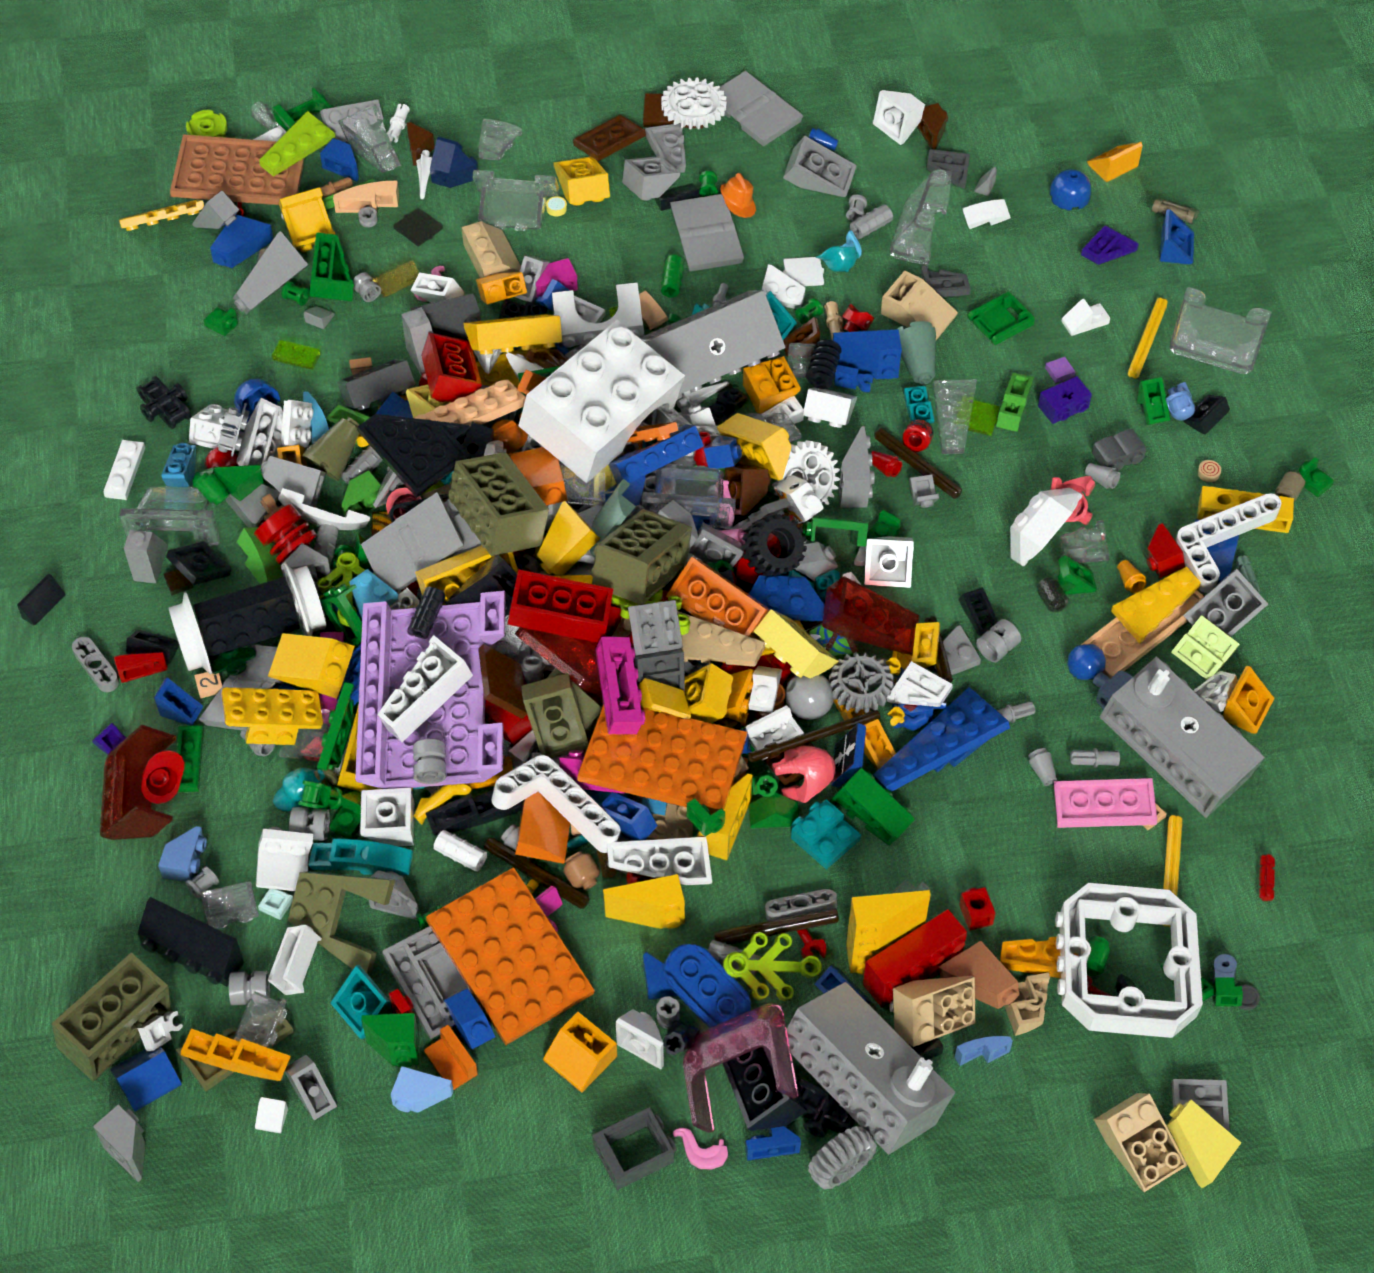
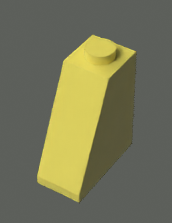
M1189 1100L1183 1105L1178 1103L1169 1114L1172 1119L1167 1124V1127L1197 1184L1203 1188L1214 1181L1241 1142L1193 1100Z

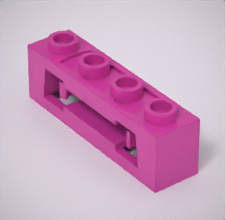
M601 637L595 650L608 734H637L641 725H644L645 712L641 710L640 706L642 693L637 687L638 669L634 668V647H631L630 637ZM620 665L621 671L619 673V679L623 701H620V704L618 706L617 700L620 697L616 670H618V667Z

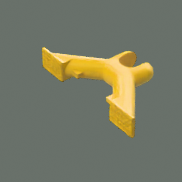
M466 784L443 785L435 793H431L430 797L420 799L414 817L423 825L424 820L427 818L426 813L441 807L455 795L469 794L472 791L471 787Z

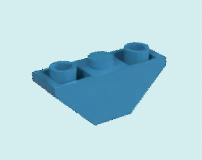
M187 443L173 445L161 474L168 489H191L193 485L192 480L195 475L196 445H189Z

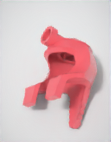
M1084 476L1062 483L1059 477H1053L1051 490L1070 487L1083 495L1073 513L1065 522L1079 521L1087 526L1093 513L1087 511L1088 502L1082 491H1084L1086 496L1090 495L1095 487L1093 478L1091 476Z
M798 746L784 751V758L780 762L772 764L775 776L786 773H800L804 775V782L801 787L796 785L781 789L783 796L802 803L808 802L826 788L833 780L836 769L833 757L825 749L813 746Z

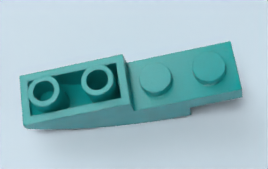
M333 839L332 843H313L309 867L312 870H359L364 875H373L378 870L382 872L392 871L398 875H409L413 851L372 841Z

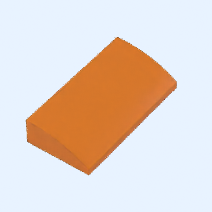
M695 557L690 558L666 597L678 596L682 598L681 607L694 617L751 638L755 635L753 631L770 611L768 607Z
M539 791L523 800L515 854L564 864L570 822Z

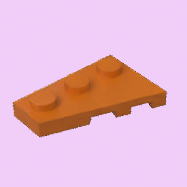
M670 422L638 426L627 442H648L656 439L659 441L670 438V433L678 431L677 423Z

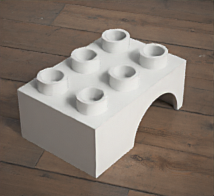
M616 320L526 395L519 427L587 483L622 453L633 432L652 411L662 404H666L665 409L668 412L675 406L685 375L621 322Z

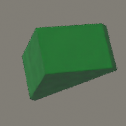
M261 465L215 467L216 476L228 488V493L239 501H242L264 483Z
M776 792L771 797L760 798L749 804L750 828L791 827L794 820L799 817L798 802Z

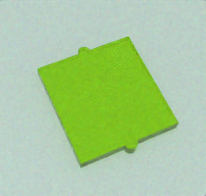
M962 397L960 408L956 410L957 418L954 427L992 436L994 426L997 424L1000 406Z

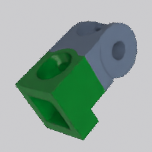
M1221 954L1214 960L1215 1006H1242V986H1235L1234 981L1237 962L1229 954Z

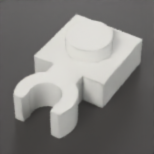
M169 1011L164 1015L155 1016L137 1028L146 1051L156 1050L172 1039L170 1031H179L183 1027L182 1023L173 1024L172 1022L173 1018L178 1015V1011Z

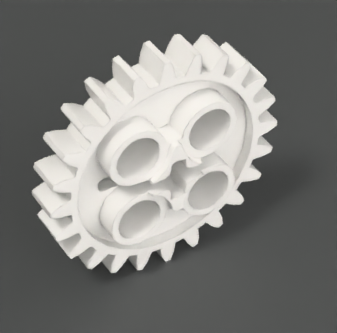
M689 77L687 82L680 79V84L673 82V87L667 86V91H663V96L661 97L662 111H664V116H668V121L674 120V125L681 123V128L689 125V129H692L693 126L700 129V125L708 128V123L715 125V120L720 121L721 116H724L726 96H724V91H720V86L714 87V82L707 84L706 79L702 82H699V78L692 81Z
M806 440L805 442L798 441L797 445L790 444L791 451L783 479L777 480L772 486H777L793 474L806 480L820 502L829 505L827 498H834L831 492L832 489H838L834 485V481L840 480L839 477H835V473L839 472L840 469L834 468V465L838 462L835 459H831L834 453L827 451L828 447L822 446L819 442Z

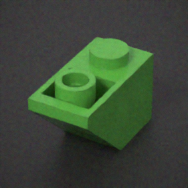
M369 470L349 481L342 503L344 517L348 510L363 514L375 508L373 503L381 485Z

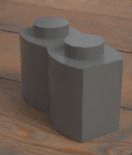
M1127 429L1115 436L1106 437L1094 443L1092 454L1101 466L1113 467L1119 471L1124 465L1140 463L1145 457L1146 447L1133 429Z

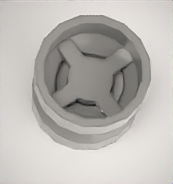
M360 273L353 279L354 290L360 293L361 298L365 302H372L378 298L381 293V287L373 281V278L368 273Z

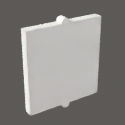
M816 257L783 259L785 269L783 273L802 286L824 285V268L821 266L820 259Z

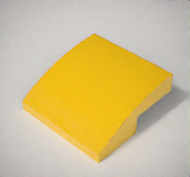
M916 623V629L895 630L892 657L900 661L903 669L906 670L911 661L924 669L936 664L940 623Z

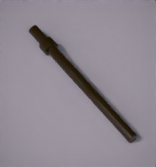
M874 710L780 743L772 742L766 744L764 748L750 752L748 754L749 760L755 762L766 757L769 759L777 757L781 752L852 729L858 723L863 725L880 719V713L878 710Z

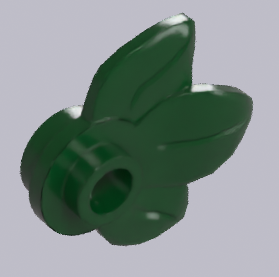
M240 647L221 653L219 658L211 664L212 674L226 671L232 676L241 674L247 667L246 661L256 657L254 649Z

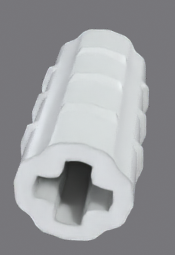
M442 830L434 842V850L475 872H478L486 861V851L446 830Z

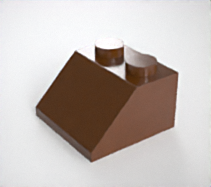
M735 465L725 468V480L729 481L728 488L734 506V513L747 515L768 492V486L770 485L768 469L752 465Z

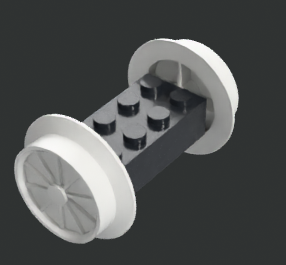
M284 562L285 577L193 604L197 621L188 595L185 592L182 603L168 607L188 671L203 667L209 674H212L205 646L209 657L301 628L304 636H312L314 632L326 629L322 606L308 567L303 566L292 569Z

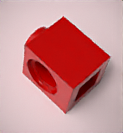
M986 887L979 889L970 888L961 893L959 906L969 931L993 925L996 912ZM972 905H978V906H980L981 908H980V909H976V908L972 907Z

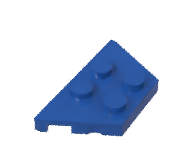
M759 575L749 595L770 610L777 611L792 620L829 621L831 617L829 610L806 577Z

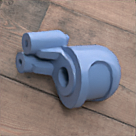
M1186 382L1177 385V388L1172 387L1168 389L1169 396L1166 398L1171 416L1180 421L1190 418L1195 412L1192 395Z

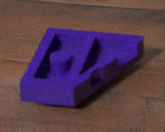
M1104 226L1082 249L1081 255L1099 265L1137 251L1139 243Z

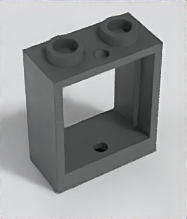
M650 1107L592 1135L593 1147L616 1190L674 1163V1152L677 1151L674 1141L670 1136H665L662 1130L664 1125L658 1114L654 1115ZM647 1126L662 1154L624 1172L610 1144Z

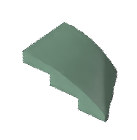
M625 479L620 482L592 523L591 528L601 538L598 542H601L610 533L618 529L636 507L622 496L630 486V483ZM597 543L590 549V552L594 557H596L594 555V549Z

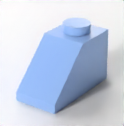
M401 1067L391 1092L393 1106L403 1112H410V1110L420 1112L451 1097L454 1092L452 1080Z

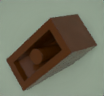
M939 103L924 107L921 122L917 126L933 150L937 148L948 121L947 112L941 108Z

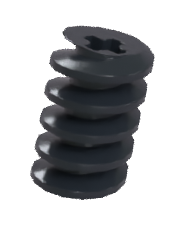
M821 340L814 346L806 373V379L812 386L819 389H828L832 386L840 353L842 352L839 344L832 340Z

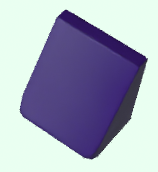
M113 723L92 740L98 748L110 757L129 741Z

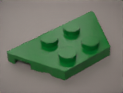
M344 682L336 710H332L330 713L329 724L331 725L329 731L325 732L322 738L323 750L317 769L328 771V769L340 767L353 726L354 700L350 698L354 690V684Z

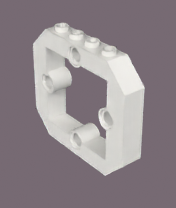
M1087 883L1063 903L1061 912L1056 913L1055 919L1056 927H1060V934H1057L1056 949L1060 950V956L1057 959V972H1061L1057 993L1062 995V1006L1089 1031L1173 1038L1197 1017L1203 1005L1197 916L1175 894L1165 889ZM1085 918L1110 920L1113 928L1121 932L1132 930L1136 922L1170 925L1172 949L1165 960L1163 971L1169 979L1174 980L1175 1002L1145 999L1142 991L1132 986L1123 988L1118 997L1088 994L1086 963L1091 947L1085 938Z

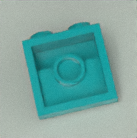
M827 799L822 803L819 801L815 802L810 807L809 814L805 818L799 816L791 825V839L826 870L861 840V834L844 820V814Z

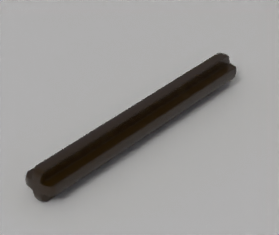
M880 428L875 432V439L923 476L932 475L934 484L953 499L961 495L962 488L885 429Z
M493 837L487 839L484 844V848L546 888L554 886L560 897L580 909L586 908L590 901L588 896L526 857L516 855L514 850L505 846Z
M830 908L714 932V938L716 941L732 944L750 940L758 932L764 933L766 936H772L837 923L839 916L836 908Z

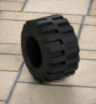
M781 514L770 515L753 522L746 529L747 534L743 535L742 540L745 541V544L741 545L742 550L746 552L743 555L744 559L750 561L748 566L750 568L755 567L754 571L758 574L763 572V576H777L797 568L800 565L799 562L803 561L805 557L802 552L807 550V546H804L803 543L806 542V536L802 537L801 534L803 532L802 527L797 528L796 525L798 523L795 520L790 521L789 516L781 517ZM770 533L775 535L781 544V553L778 558L770 553L767 546V538Z

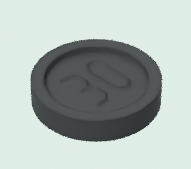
M1241 985L1243 999L1242 1006L1238 1007L1244 1010H1252L1259 1003V992L1250 985Z

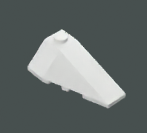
M706 837L607 843L608 864L610 868L653 878L678 874L680 884L683 885L712 884Z

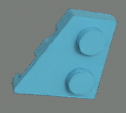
M368 569L349 581L350 585H356V588L352 590V594L361 621L363 617V603L387 601L390 606L399 600L398 593Z

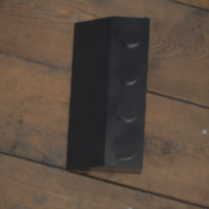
M152 897L148 899L138 929L141 946L150 953L157 952L170 963L175 964L178 962L184 965V968L193 974L198 972L204 975L209 982L215 985L220 983L228 987L230 973L238 972L244 964L237 939Z
M756 1019L717 1048L747 1129L754 1131L787 1126L807 1112L775 1031L760 1020Z

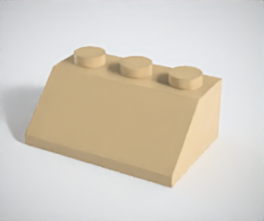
M482 221L461 227L463 245L480 278L497 273L520 272L521 266L501 229Z

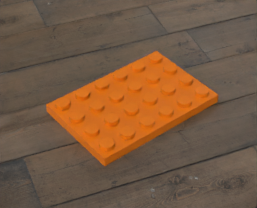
M603 704L578 773V781L687 807V803L695 798L701 805L704 804L711 814L721 808L725 809L747 739L746 731L691 718L683 719L641 707V710L645 712L644 725H641L637 734H608Z
M514 867L426 916L427 923L505 1046L590 997L595 992Z

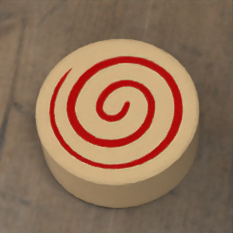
M1205 460L1200 463L1198 476L1201 480L1215 482L1219 479L1221 466L1217 462Z

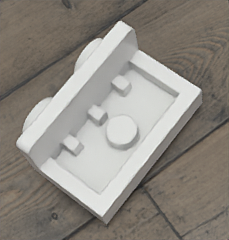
M787 705L746 726L749 742L755 750L762 749L766 744L772 742L780 743L804 735L802 729L793 719L791 710Z

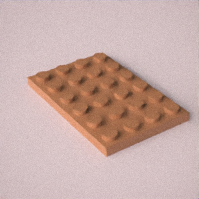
M183 135L170 194L171 197L210 200L220 191H223L232 202L279 205L280 199L298 194L305 158L273 177L260 166L259 159L276 141Z

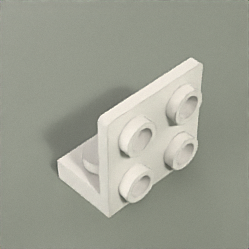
M296 400L284 401L281 445H300L309 448L312 436L310 431L313 418L312 403Z
M210 404L192 416L190 419L189 443L213 449L219 447L217 443L220 438V431L225 429L222 427V424L224 423L225 412L228 409H224L217 404Z
M263 829L258 844L256 887L295 891L299 873L308 872V856L313 844V834Z

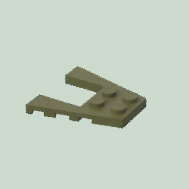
M300 872L288 921L295 926H310L322 938L321 941L317 942L350 968L354 969L356 965H360L368 976L371 977L377 952L335 936L346 891L382 905H387L391 899L395 879Z

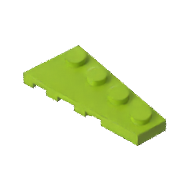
M307 111L259 159L260 166L274 177L328 144L335 138V132Z

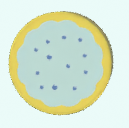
M558 196L548 199L546 202L547 213L556 217L564 215L567 211L566 200Z

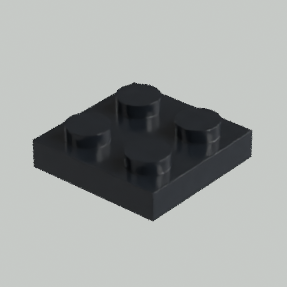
M205 541L170 549L166 555V558L193 585L230 576L232 570Z

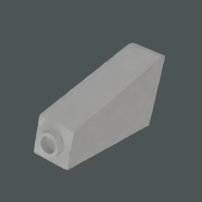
M281 231L274 237L233 297L235 306L241 312L244 311L246 315L308 266L307 262Z

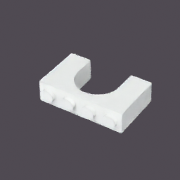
M638 283L616 285L618 310L611 319L602 323H590L579 317L576 312L573 290L552 293L554 315L560 316L562 342H558V345L560 347L564 345L567 348L582 344L587 345L616 320L621 322L639 338L643 337L644 329Z

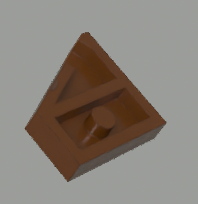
M529 349L526 354L528 359L544 369L562 366L568 361L558 349Z

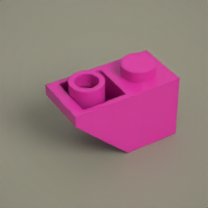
M569 258L549 263L535 284L536 299L538 296H543L552 279L557 280L570 291L578 290L577 274Z

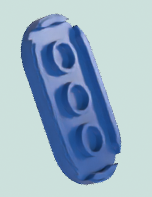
M685 944L678 946L668 954L663 969L668 986L711 1030L721 1034H730L740 1030L747 1024L751 1016L749 994L735 978L726 973L724 967L705 948L695 944Z

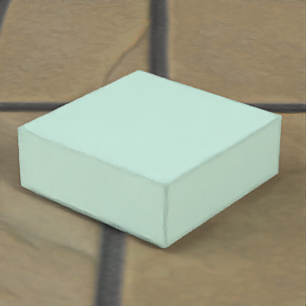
M269 889L258 905L259 911L281 920L292 904L293 896L278 889Z

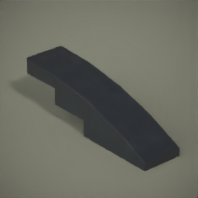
M493 789L475 798L469 794L426 813L432 832L436 836L442 830L450 833L483 825L522 811L523 801L506 810L498 809L492 804Z

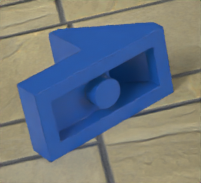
M784 1126L768 1128L770 1137L757 1135L750 1140H746L745 1151L747 1161L800 1153V1137Z

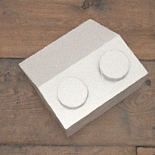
M810 388L808 389L803 415L808 416L809 421L821 423V420L829 421L830 426L842 428V425L849 424L857 396L828 389Z
M411 788L362 790L361 836L378 843L394 846H413L415 803Z

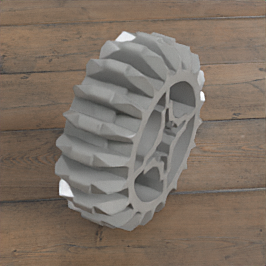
M857 652L854 653L853 657L846 654L844 660L839 659L837 665L832 667L831 675H829L830 685L833 689V698L838 699L839 706L846 704L847 711L854 708L856 714L860 709L868 713L869 708L877 710L878 705L883 707L887 696L891 695V690L894 687L893 674L890 673L889 666H884L883 659L876 661V655H873L871 658L867 657L866 652L863 656H859Z
M862 1126L846 1129L835 1138H831V1141L824 1144V1147L817 1151V1155L812 1157L808 1171L812 1175V1179L823 1189H833L835 1186L846 1182L861 1171L864 1166L868 1165V1161L876 1153L877 1144L874 1142L871 1134Z

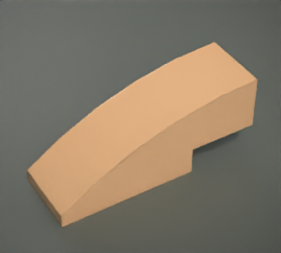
M380 181L367 183L334 194L335 212L359 213L360 209L364 207H372L377 212V207H398V182Z

